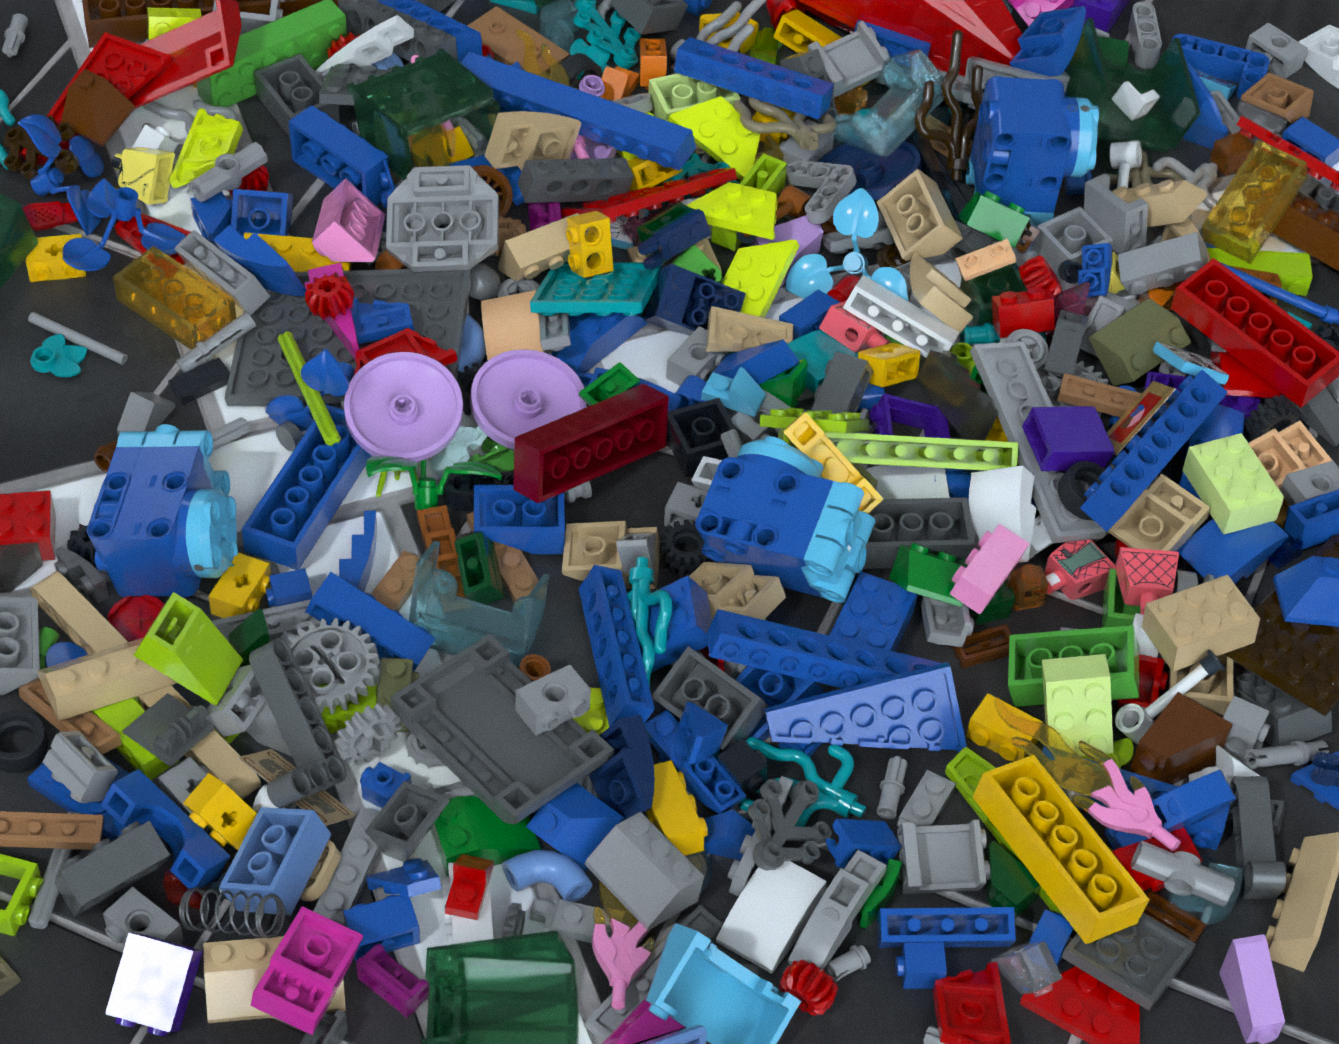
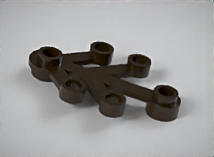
M46 116L56 125L61 134V141H67L74 136L75 132L69 123H62L58 126L53 116ZM14 127L7 131L3 143L7 149H10V155L5 158L4 165L10 172H16L20 169L21 174L27 180L35 178L39 170L37 167V156L49 158L38 150L23 127ZM25 148L26 162L23 164L20 155L21 151ZM62 149L54 160V164L62 174H70L77 169L79 160L72 151Z

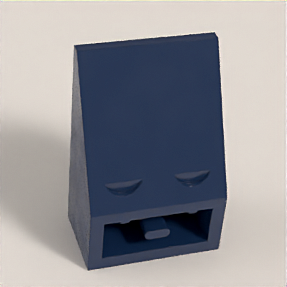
M669 264L659 269L657 285L651 295L644 321L669 331L690 336L699 326L708 330L711 306L740 312L746 293L674 264Z

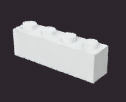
M865 275L858 281L843 306V309L903 345L921 350L920 355L939 366L960 333Z

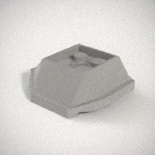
M470 165L414 167L407 175V178L387 199V252L413 272L470 270L499 249L498 194L478 176ZM442 224H449L446 228H438Z

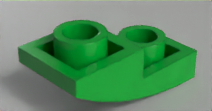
M889 859L885 874L858 912V914H862L859 927L866 929L877 919L880 908L887 907L896 889L902 864L901 861Z

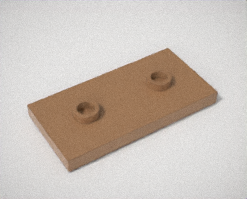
M497 6L468 25V27L481 33L482 44L488 45L491 48L494 59L509 66L518 61L527 72L543 78L556 71L560 64L570 57V53Z

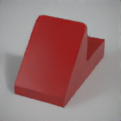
M462 854L454 862L453 882L445 905V914L478 920L494 867L493 860Z

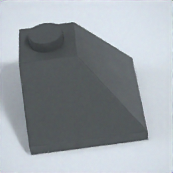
M403 781L365 832L384 855L401 862H406L445 809L449 799L443 795Z

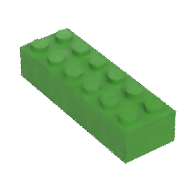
M323 0L240 35L233 67L198 81V95L205 103L211 106L228 107L256 95L254 71L299 54L305 58L313 70L319 68L328 60L327 49L332 47L331 40L338 41L340 35L347 37L346 15L332 0Z

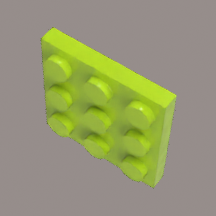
M770 409V414L760 415V427L786 429L804 412V409ZM830 410L805 411L823 432L853 433L869 431V419L860 418L861 413H832Z

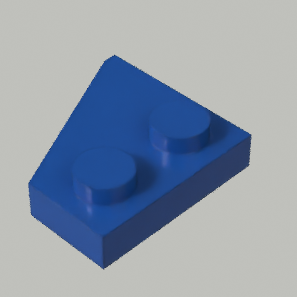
M354 297L351 311L358 344L384 339L406 328L415 331L409 304L387 303L381 300H374L373 304L359 303L358 298Z
M421 858L410 859L404 862L401 867L366 876L369 890L373 891L383 887L384 893L399 894L408 898L442 889L440 878L427 860L422 861Z

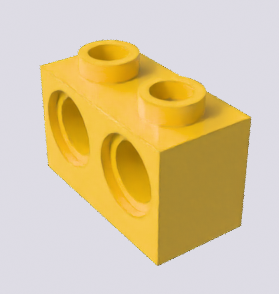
M598 211L568 217L566 238L570 248L568 264L571 270L583 278L614 271L610 218ZM589 228L588 233L584 236L585 231Z

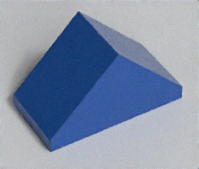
M686 702L678 725V732L687 762L695 764L719 752L728 725L691 702Z
M734 809L705 818L708 836L704 837V852L741 861L744 855L740 853L743 841L747 834L753 836L756 830L751 828L752 824Z

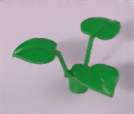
M381 455L372 456L366 462L368 477L384 471L408 470L413 486V495H415L414 508L416 510L438 507V494H444V486L451 473L486 475L502 481V475L493 465L478 461L455 462L453 466H447L439 485L436 484L435 478L426 477V459L420 461L421 478H418V483L414 469L417 468V462L414 460H406L399 456Z

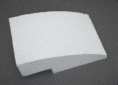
M1327 25L1299 42L1308 48L1304 61L1322 78L1339 89V28Z
M1023 465L971 473L968 503L975 542L974 548L980 550L981 548L977 545L988 530L993 533L996 527L1001 524L1030 543L1018 563L1028 562L1036 514V507L1031 504L1035 476Z
M784 861L783 865L776 870L766 871L758 867L731 909L716 938V942L772 974L799 939L809 917L826 892V881L791 861Z

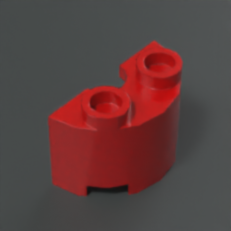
M1139 654V698L1118 699L1117 707L1134 703L1141 708H1147L1159 698L1158 690L1164 691L1168 676L1167 672H1163L1164 659Z

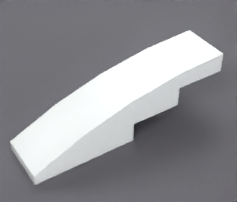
M396 15L351 41L323 63L315 72L324 82L331 66L336 64H348L352 68H361L366 65L372 66L373 63L391 56L394 46L414 37V29Z

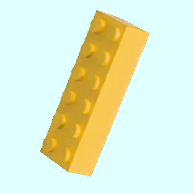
M1035 755L982 774L972 798L1085 944L1138 923L1150 899Z

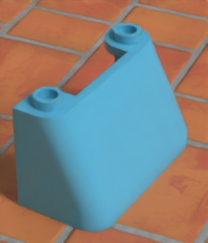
M675 923L668 934L646 999L651 1004L649 1011L664 1021L671 1017L686 1028L694 1025L705 1026L707 1031L706 1041L710 1044H777L801 1001L788 992H780L771 982L760 978L717 949V946L700 932Z

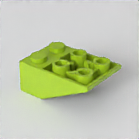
M174 592L133 654L136 658L215 706L219 703L243 661L241 656L199 607Z

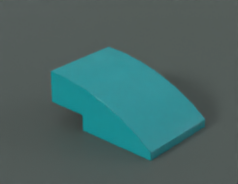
M822 330L813 331L787 344L798 360L806 359L808 362L805 386L814 394L817 387L823 384L826 377L825 369L829 360H833L836 351L858 358L857 352H853Z

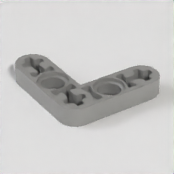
M797 160L789 163L786 169V177L789 184L818 188L805 206V212L811 224H821L828 221L833 215L837 204L849 194L857 182L853 168L848 165Z

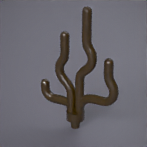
M955 30L952 34L949 70L943 78L941 85L943 100L952 113L950 134L941 130L929 129L925 124V117L932 107L934 97V83L931 80L924 83L922 103L916 110L914 118L915 128L923 138L941 141L947 146V169L952 170L951 179L953 181H961L962 171H968V156H970L972 146H969L970 137L973 131L976 130L979 108L983 99L981 92L983 67L976 65L973 67L971 98L975 106V115L961 130L962 109L952 94V84L960 70L963 33L960 30Z

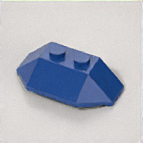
M1190 63L1179 64L1166 86L1164 97L1161 100L1162 110L1167 113L1173 122L1174 128L1179 131L1184 140L1216 151H1223L1229 131L1226 125L1222 124L1221 114L1213 96Z
M584 313L578 316L569 315L571 345L559 351H552V356L566 363L573 371L586 373L648 324V322L644 321L645 317L640 313L635 316H625L623 313H611L606 316H598L595 313Z

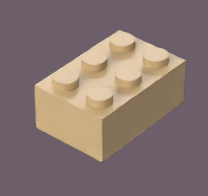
M1225 575L1146 603L1142 629L1172 672L1199 663L1208 655L1207 651L1209 649L1216 656L1255 643L1260 618L1230 577Z

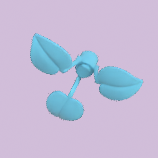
M863 188L857 189L837 204L833 213V223L836 229L843 235H852L851 240L854 251L845 256L843 265L827 268V261L824 256L808 254L796 261L790 269L786 280V290L805 299L817 290L827 294L833 287V278L830 272L846 270L853 275L863 274L908 301L907 284L903 275L898 270L892 267H881L871 277L867 271L868 260L864 255L860 254L857 235L862 238H870L876 232L879 224L876 204L871 195Z

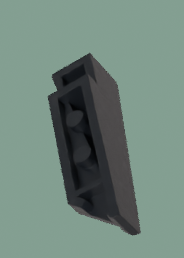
M906 124L903 141L912 144L919 151L922 165L921 172L937 183L954 220L965 224L959 218V215L967 205V202L939 158L935 156L930 140L923 138L916 128Z

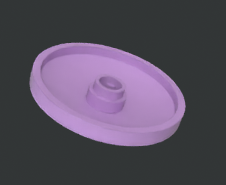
M513 350L494 356L478 370L470 392L471 412L478 426L492 440L513 450L516 436L587 407V403L578 396L579 392L584 389L578 375L560 359L535 350Z
M413 352L389 353L368 362L350 381L344 399L345 420L354 440L373 456H399L406 460L418 462L442 451L456 436L463 416V399L456 379L438 361Z

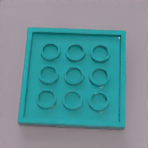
M565 262L555 270L550 269L530 301L531 313H540L543 316H550L556 313H567L570 316H578L584 313H595L598 316H606L611 313H623L625 316L638 315L643 312L657 285L659 269L663 268V264L657 266V268L647 270L644 268L643 262H613L614 271L583 278L573 272L568 262Z

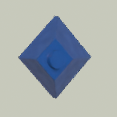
M1312 556L1274 576L1273 581L1285 622L1339 627L1338 558Z
M575 783L541 806L526 827L587 871L589 869L585 865L587 858L615 825L624 821L625 818L578 783Z

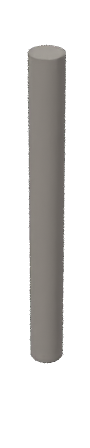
M32 312L28 317L30 323L56 335L63 334L65 339L86 347L121 365H124L128 359L127 354L38 313Z

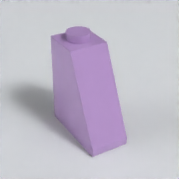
M807 215L774 226L775 238L773 240L757 236L754 242L751 243V246L787 240H797L800 246L780 287L786 283L788 273L796 261L805 255L817 254L820 251L823 230L819 224H811L808 221Z
M1265 934L1233 939L1219 972L1245 1042H1258L1260 1044L1272 1042L1278 1038L1285 1019Z

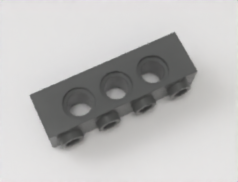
M626 158L525 160L518 186L525 203L608 201L609 196L628 192L634 176Z

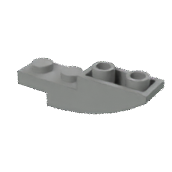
M857 850L845 869L841 868L813 911L788 959L789 964L802 959L806 960L809 964L815 963L820 969L826 967L851 930L853 919L885 874L886 865Z

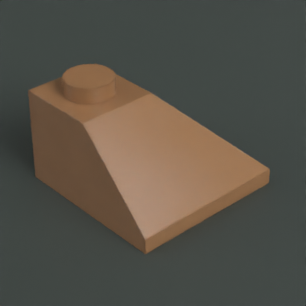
M1268 73L1241 95V100L1273 119L1291 126L1302 116L1306 119L1310 116L1314 90Z

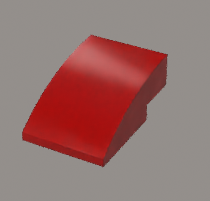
M1211 351L1210 359L1212 363L1230 375L1226 384L1221 385L1228 392L1226 395L1273 398V396L1278 395L1280 397L1281 392L1230 353Z

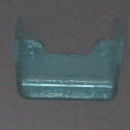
M433 541L416 563L409 622L423 627L431 636L436 638L430 649L453 656L490 634L510 652V661L518 668L521 660L529 655L541 623L550 575L543 574L528 596L520 597L515 602L512 612L456 596L458 586L454 576L447 571L436 568L440 542Z

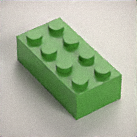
M1134 625L1010 635L1008 687L1014 707L1044 705L1042 660L1106 654L1111 681V700L1139 698V645Z

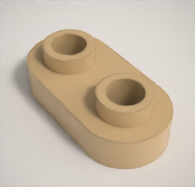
M328 840L300 896L301 900L313 901L326 891L341 858L339 850L332 841Z

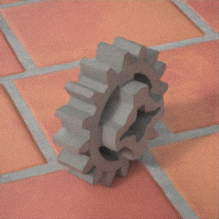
M377 703L373 709L368 705L362 714L361 712H355L351 720L344 722L347 727L337 732L340 737L334 743L337 745L336 749L339 755L349 765L353 762L356 765H360L363 759L369 763L374 755L380 757L386 751L385 748L391 747L389 742L398 738L396 731L402 728L399 724L401 719L387 704L382 707L380 703Z

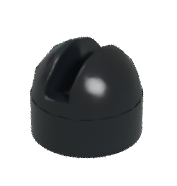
M1065 260L1060 263L1058 274L1062 280L1068 283H1075L1078 281V271L1082 270V266L1074 260Z

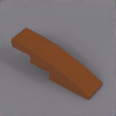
M447 506L418 510L417 519L443 614L474 609L472 600H469L464 595L457 559L459 555L456 553L454 544L456 537L454 529L451 527Z

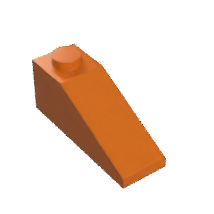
M640 38V86H645V89L649 90V79L666 76L667 52L665 39Z

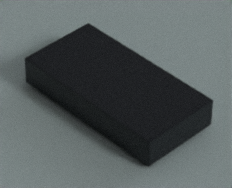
M218 357L168 380V384L181 404L184 405L227 385L230 371Z

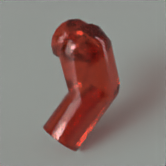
M170 869L165 872L163 887L168 901L172 904L180 905L184 893L188 891L187 887ZM192 893L188 908L200 909L202 900L200 893Z

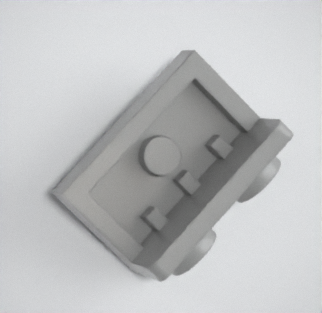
M923 596L920 606L927 642L937 645L963 647L966 636L972 634L974 625L973 618L969 616V607L965 604L959 607Z

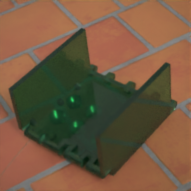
M1092 18L1087 19L1083 25L1078 46L1065 69V72L1070 77L1066 87L1068 97L1088 98L1093 105L1098 106L1097 139L1102 137L1103 140L1111 142L1139 141L1141 148H1147L1148 146L1150 150L1164 153L1169 150V146L1175 149L1201 114L1180 39L1176 37L1173 39L1153 69L1146 68L1144 72L1134 70L1132 64L1127 63L1124 67L1112 65L1109 59H1103L1094 21ZM1126 81H1129L1141 95L1154 90L1160 96L1146 115L1133 121L1112 100V97Z
M442 48L436 50L435 55L427 58L419 56L415 58L414 63L404 67L393 66L391 72L376 76L372 74L368 76L367 81L357 85L353 82L347 84L348 92L353 96L360 137L364 138L378 150L385 152L388 156L389 168L403 181L413 169L407 137L424 131V126L429 129L449 120L448 117L454 119L464 115L489 141L497 114L500 113V106L493 97V90Z

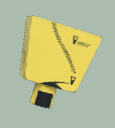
M146 147L125 148L122 154L118 153L112 159V167L120 171L118 178L119 187L134 189L138 193V199L148 205L166 203L175 153Z

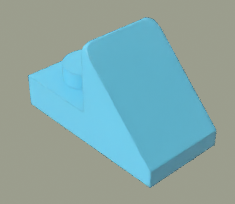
M740 367L734 379L712 372L702 391L701 400L709 401L720 398L724 407L756 417L766 393L747 371Z

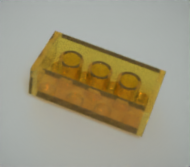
M1258 140L1202 224L1204 242L1251 264L1308 178L1307 162Z
M154 246L113 276L116 298L119 302L190 350L197 347L195 345L197 342H204L236 319L235 302L232 297Z

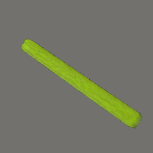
M285 331L284 334H279L277 340L326 445L333 446L334 443H339L341 437L320 392L310 388L301 377V369L306 362L292 333Z

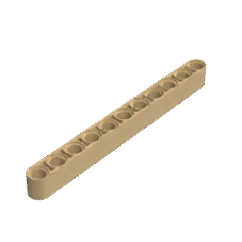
M54 572L30 588L32 597L38 598L39 607L76 645L83 648L88 655L128 643L60 572ZM171 685L137 696L144 711H147L167 693L188 708L192 707ZM215 730L211 731L184 754L186 758L191 757L198 766L203 764L211 775L224 782L241 799H244L261 787V781L256 772L237 758L241 756Z

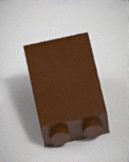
M1177 692L1140 739L1129 772L1171 785L1188 778L1190 774L1216 765V745L1223 749L1225 748L1233 724Z

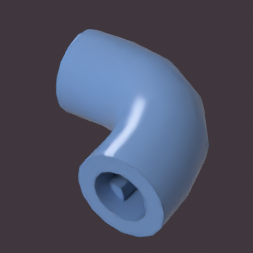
M466 314L458 369L462 373L465 372L464 367L466 366L469 369L473 368L474 363H478V366H480L486 356L484 331L479 323L469 314Z
M533 850L516 855L502 864L505 876L516 892L532 884L544 882L557 889L564 901L576 902L583 898L592 888V882L584 870L570 857L556 851Z

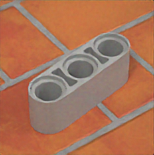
M1140 1L1133 5L1128 27L1136 65L1143 69H1152L1157 65L1162 41L1154 6L1151 3Z

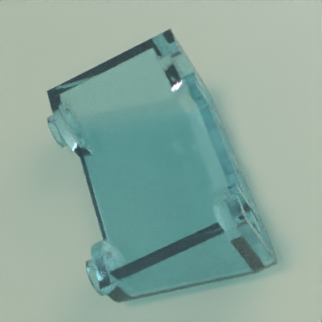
M921 49L895 55L885 64L882 70V78L890 90L863 117L859 113H854L851 117L846 114L835 116L836 129L833 131L834 138L880 157L891 154L916 129L914 123L915 113L922 103L924 83L931 80L934 83L933 103L926 117L943 101L941 85L944 77Z

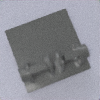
M167 693L122 730V732L164 763L172 766L213 731L215 726L206 720L205 716L208 712L204 706L198 705L188 708Z

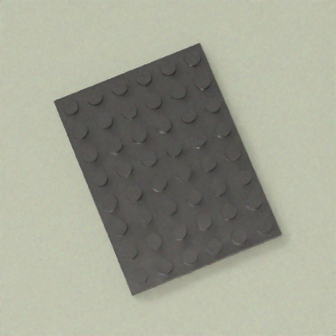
M410 269L343 271L344 276H346L351 287H353L354 297L358 298L359 303L373 304L374 300H381L387 303L409 304L415 332H418L422 337H428L436 341L437 346L446 351L450 348L455 350L458 361L445 367L457 381L472 280L471 269L413 272ZM295 272L306 289L305 282L310 281L308 272ZM265 289L270 297L250 316L255 322L256 327L237 339L224 399L227 406L267 405L278 396L292 395L298 397L303 404H307L277 340L279 334H284L285 331L292 333L305 362L327 348L338 362L348 363L354 369L357 366L352 355L328 323L322 320L320 316H313L312 312H310L309 307L306 305V296H291ZM382 339L359 344V347L362 349ZM330 393L324 394L322 399L325 404H341V401L345 399V394L341 397H335Z

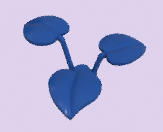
M34 114L21 119L18 124L26 130L38 150L49 158L45 165L38 170L39 174L30 180L32 189L41 197L50 192L54 195L58 192L67 191L68 201L86 236L90 235L101 221L100 217L93 215L87 208V199L90 191L86 189L81 191L78 185L61 187L64 181V174L57 168H49L61 152V147L58 145L61 142L59 130L48 117ZM81 135L72 137L69 141V148L79 160V165L84 174L90 178H96L101 175L104 170L103 159L98 151L95 150L93 144Z
M104 178L92 189L87 199V208L93 215L100 218L111 216L101 242L96 245L90 239L74 238L64 245L62 255L65 263L78 270L97 271L106 267L110 262L111 256L103 248L116 218L121 221H129L135 216L139 232L143 234L141 244L148 251L157 255L167 256L176 254L177 252L174 248L186 236L176 229L161 223H150L145 229L141 219V209L136 208L138 193L129 187L116 189Z
M327 348L314 358L308 360L301 369L303 381L310 388L319 391L321 397L329 393L335 397H341L346 394L349 383L355 374V369L350 364L338 362ZM282 395L272 399L265 409L266 414L278 425L285 421H290L301 432L307 431L314 421L313 416L308 412L310 411L308 405L304 406L298 397L292 395Z

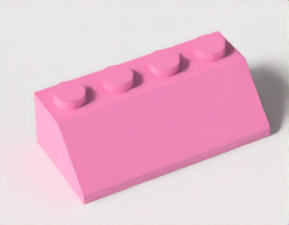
M345 178L324 198L312 244L320 255L327 256L331 261L373 262L377 256L386 214Z

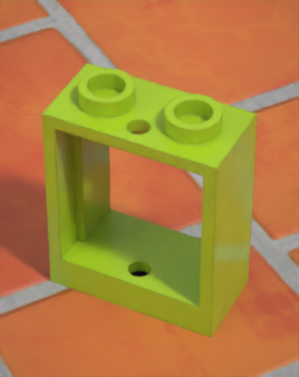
M0 854V874L20 880L6 910L0 909V933L15 937L20 925H25L28 920L30 905L34 897L37 896L43 878H41L37 863Z

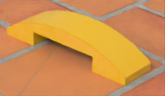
M805 411L783 431L785 436L798 450L823 465L824 470L821 475L823 479L854 484L864 491L858 511L868 514L884 500Z

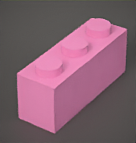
M1001 524L996 527L993 533L987 530L977 545L981 549L977 550L974 548L964 562L968 565L967 568L961 565L951 581L956 584L950 595L978 614H981L1015 568L1030 543Z

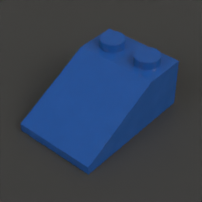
M474 485V533L482 532L491 541L531 554H563L565 539L564 492L543 502L536 503L513 490V485Z
M689 576L683 577L660 589L666 590L671 596L672 615L667 631L666 652L664 654H657L655 652L652 672L677 661L688 646L694 651L708 646L707 631L711 625L712 618L707 592ZM660 603L649 606L648 632L653 642ZM639 642L641 655L643 657V648Z
M750 666L735 679L760 697L770 707L819 695L824 692L814 681ZM765 715L748 738L755 737L764 741L770 737Z

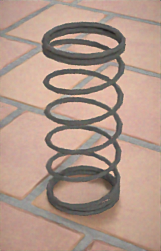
M193 887L184 893L180 901L179 918L184 928L190 931L202 932L208 930L212 933L223 932L229 935L238 933L242 936L252 934L255 937L270 939L275 937L283 927L285 908L283 901L275 894H268L262 898L260 894L253 893L248 898L246 893L242 891L233 896L230 891L225 890L219 895L214 889L207 890L205 893L203 889ZM195 891L202 895L200 903L201 920L196 926L191 923L188 914L189 899ZM213 892L217 896L214 911L215 919L207 926L205 923L209 913L207 894ZM227 893L232 898L229 909L230 919L222 927L218 921L221 906L220 897ZM243 895L246 898L244 921L237 929L233 923L235 898ZM257 896L261 901L257 906L255 914L256 927L251 930L247 921L250 910L249 901L252 897ZM273 898L277 908L276 917L271 928L265 933L261 926L264 916V904L268 899ZM184 908H185V911H186V918H187V920H188L190 926L186 923L185 916H184ZM279 913H280L278 925H277L275 931H274L272 934H269V933L272 931V929L274 928V926L276 925L277 919H278V916H279ZM215 921L220 928L218 930L211 929ZM230 922L233 926L234 931L225 930L230 924ZM246 924L249 932L244 933L239 930Z

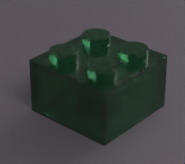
M1016 262L967 281L964 280L963 276L961 277L960 289L972 299L966 306V309L973 316L971 321L974 326H983L984 323L993 324L992 296H999L1006 291L1016 293L1028 291L1020 277L1019 267Z

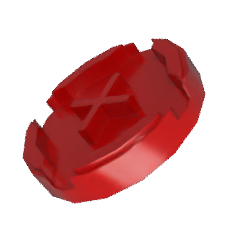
M132 595L127 596L113 605L108 612L107 620L128 642L145 637L165 604L159 598L149 595L132 598Z

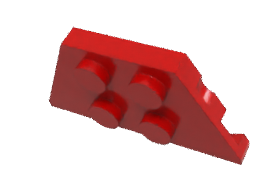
M406 328L356 351L355 363L357 367L355 374L373 359L395 352L422 354L438 361L443 366L454 363L458 359L455 350L450 348L446 351L438 347L436 341L428 337H422L418 332Z
M997 962L987 963L985 970L976 973L969 969L960 972L955 977L948 976L935 981L933 996L940 1042L945 1044H1011Z
M1076 966L1024 993L1021 997L1020 1005L1089 1044H1140V1005Z

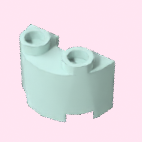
M460 426L456 436L449 445L433 456L430 464L431 469L441 479L447 466H453L455 462L468 461L470 459L469 452L472 449H477L486 439L487 435L479 426L476 428Z

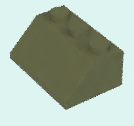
M1150 298L1140 302L1088 336L1113 386L1133 382L1164 361L1153 351L1156 341L1179 349L1191 343L1179 318Z

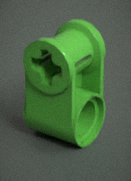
M695 245L682 251L671 263L704 277L707 275L709 277L714 276L716 282L722 283L723 281L718 266L709 260Z

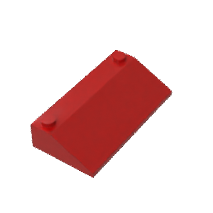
M216 0L217 10L140 44L169 54L173 62L128 99L134 104L135 109L233 67L242 28L237 1Z

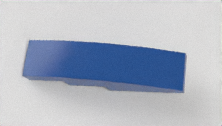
M376 510L364 511V534L352 535L351 559H339V576L346 578L351 585L362 592L365 591L369 581L376 552Z

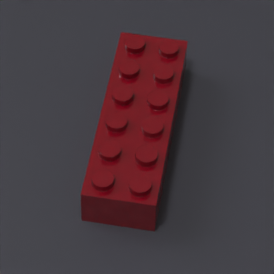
M641 384L516 436L514 444L513 490L536 503H540L665 448L669 396L646 384Z

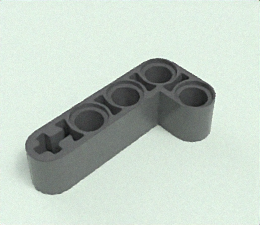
M1233 776L1230 787L1237 799L1231 802L1240 898L1276 899L1285 889L1286 868L1283 861H1276L1268 779L1264 776Z

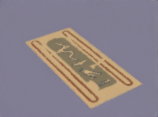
M273 749L237 757L268 783L296 769L295 766ZM326 791L295 803L301 809L314 810L325 826L357 817L356 814Z

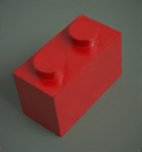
M1033 287L1025 292L1006 291L999 296H992L993 326L1000 338L1008 337L1012 332L1019 329H1029L1035 332L1055 330L1054 298L1047 288Z

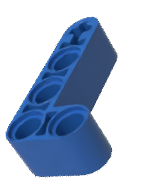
M1188 34L1175 35L1172 38L1168 54L1169 64L1176 68L1179 64L1190 63L1194 69L1220 79L1239 83L1237 96L1240 100L1241 95L1266 75L1270 63L1269 58L1260 52Z

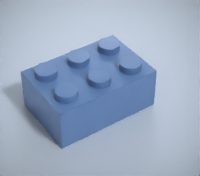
M260 807L219 886L220 890H228L233 896L242 891L246 893L248 898L253 893L260 894L262 898L268 894H275L283 901L285 915H291L331 836L330 831L314 810ZM227 893L224 894V895L228 898V900L231 902V901H232L231 896H230L229 894H227ZM239 895L235 898V908L237 911H244L246 898L243 895ZM254 896L250 899L249 912H256L257 906L261 901L259 897ZM270 898L264 904V913L276 914V902L273 898Z

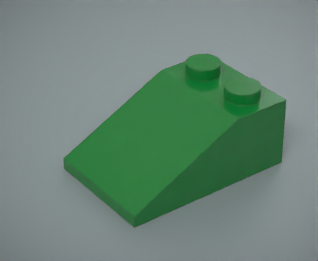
M477 796L450 798L449 803L430 829L446 876H449L448 863H454L462 854L493 860L495 866L516 855L533 850H541L536 834L526 827L530 822L529 816L515 825L505 823Z

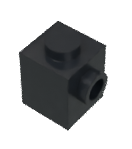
M744 738L718 755L719 764L745 794L750 791L752 793L758 791L768 779V761L760 750L756 749L754 751Z

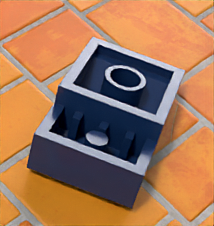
M640 714L620 718L599 735L614 749V756L589 775L598 799L623 816L624 820L640 811L644 814L651 809L654 796L655 777L652 751Z

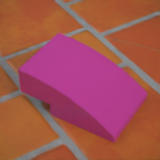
M302 906L273 953L267 970L254 989L250 1006L313 1035L339 988L363 939V935Z

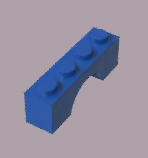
M139 769L113 782L101 803V806L123 827L129 826L136 821L140 825L150 821L157 834L167 842L172 850L174 860L170 871L188 889L193 887L202 888L217 879L230 858V855L193 822L183 810Z

